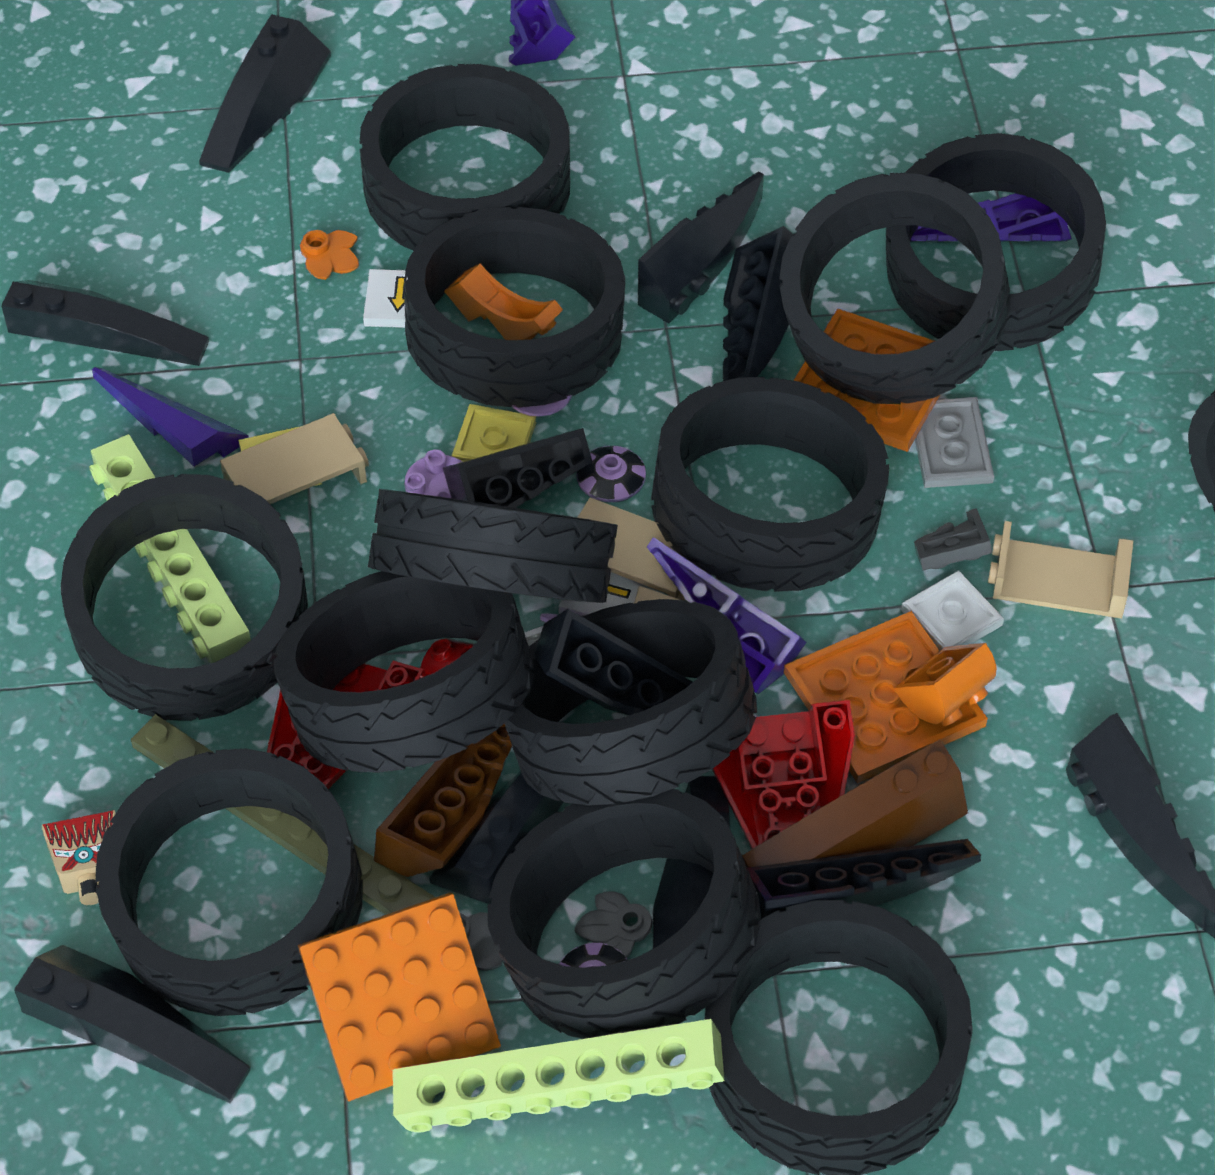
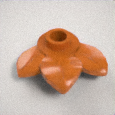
M312 230L306 233L300 243L301 254L306 258L305 264L309 273L318 279L326 280L332 271L336 273H349L359 267V262L349 248L356 243L358 237L342 230H336L329 234L320 230Z

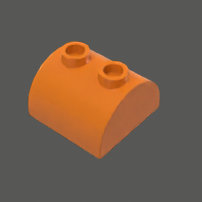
M986 643L944 647L894 687V690L907 708L920 719L932 724L941 722L943 726H947L962 716V712L959 709L966 701L969 705L975 704L988 695L984 686L995 678L997 672L996 663Z

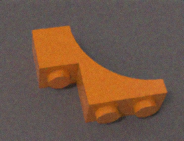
M481 264L464 271L444 290L468 322L480 316L483 320L488 318L505 340H531L538 333L542 336L557 324L554 319L563 311L556 300L547 302L533 301L512 292L499 283Z

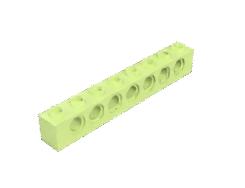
M129 434L91 450L94 464L89 466L95 483L97 485L103 483L106 488L103 490L106 500H109L114 495L118 496L126 488L147 479L156 478ZM187 529L158 534L135 546L140 558L147 557L149 561L147 567L154 582L161 581L163 584L162 593L170 608L176 606L178 609L177 618L185 633L191 631L194 636L192 643L200 659L206 657L209 663L217 662L237 652L251 641L247 626Z
M712 1019L397 1068L393 1069V1116L406 1130L425 1132L431 1130L432 1126L435 1125L465 1126L474 1119L504 1120L513 1113L527 1111L531 1114H543L549 1112L552 1107L567 1105L572 1108H582L589 1106L591 1101L604 1099L622 1102L630 1099L631 1095L648 1093L660 1096L670 1093L672 1089L682 1087L706 1089L715 1082L724 1081L721 1034ZM681 1054L686 1055L679 1065L670 1066V1062L674 1057ZM645 1061L640 1070L629 1072L634 1063ZM605 1067L600 1076L590 1079L591 1073L596 1068ZM564 1073V1077L559 1083L550 1085L555 1075ZM524 1079V1083L519 1089L510 1091L516 1081ZM485 1085L481 1094L471 1097L477 1087ZM445 1091L444 1097L439 1102L432 1103L438 1093Z

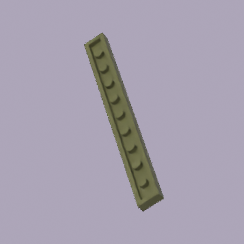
M156 714L131 738L134 749L163 768L187 757L204 752H213ZM256 806L225 808L326 875L328 861L327 845L312 828L298 818L271 808ZM354 844L362 871L363 900L386 915L436 898L401 874L375 862L372 855Z

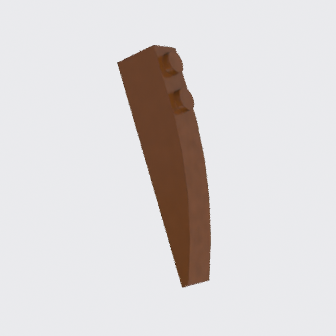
M505 724L476 744L471 743L467 746L468 748L442 760L435 761L376 829L375 862L405 877L433 871L445 866L482 821L512 748Z
M941 739L743 854L745 866L749 868L914 846L968 814L961 772Z

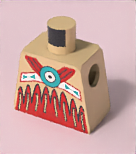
M115 810L42 825L46 844L64 893L79 892L80 902L84 905L99 903L96 893V886L99 885V882H95L97 854L106 829L113 824L110 821L115 815Z

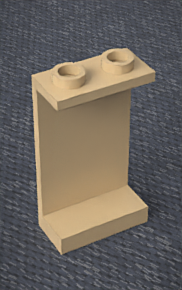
M334 413L220 460L223 479L233 481L235 486L242 485L262 496L269 504L352 470L359 483L363 484L367 482L365 467L369 466V462L364 450L361 447L356 448L354 445L353 436L348 425H341Z
M590 497L577 518L618 525L613 558H609L608 568L611 569V572L666 593L668 596L685 600L679 589L647 548L653 537L669 548L673 545L670 541L666 542L657 526L659 523Z
M1009 521L1004 522L1002 535L995 534L992 555L999 556L998 563L991 562L988 583L995 584L993 599L1122 619L1128 597L1133 550L1132 540L1119 539L1115 556L1010 540L1012 522Z

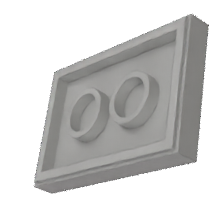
M977 397L937 400L915 438L924 488L993 483L994 473Z

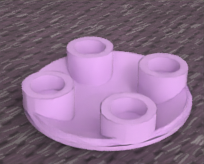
M440 450L428 451L424 458L416 461L408 469L404 482L405 491L451 498L443 467L462 461L445 455Z

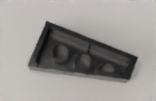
M581 428L443 467V471L452 499L516 508L593 461L584 429Z

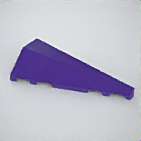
M511 0L510 23L515 26L514 34L509 37V43L514 47V53L509 56V62L518 66L556 60L574 40L575 35L555 0Z
M1014 193L993 201L988 199L978 203L990 217L999 233L1000 241H1069L1072 239L1066 221L1052 208L1034 198ZM918 226L910 241L958 240L939 230Z
M99 367L92 369L94 379L149 432L154 436L159 433L193 467L216 452L224 458L240 447L238 440L249 438L246 433Z
M653 537L647 548L679 589L684 599L690 603L694 601L712 606L731 620L738 632V639H740L754 692L756 694L761 693L784 674V665L793 662L807 642L742 598L738 593Z

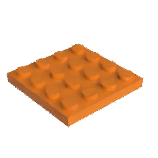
M838 308L823 331L834 341L848 348L871 354H899L917 350L935 342L934 340ZM806 361L793 380L822 389L821 392H829L849 403L866 418L865 421L868 424L873 425L884 444L906 452L909 451L939 398L937 396L932 399L909 404L903 402L901 404H874L843 394L826 384L808 366Z
M912 611L784 665L785 676L808 710L815 703L850 700L855 739L849 772L857 784L882 773L939 739L946 745L987 725L988 718L977 703L969 705L966 701L959 707L962 716L954 723L943 726L941 722L932 724L920 719L899 698L894 687L940 651Z
M447 893L298 945L344 1094L348 1101L393 1086V1069L473 1057L501 1047L453 893Z

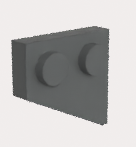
M977 508L966 512L968 520L954 527L953 523L948 522L939 527L935 532L926 534L914 541L916 553L923 571L941 569L951 563L963 560H976L983 555L993 553L990 539Z

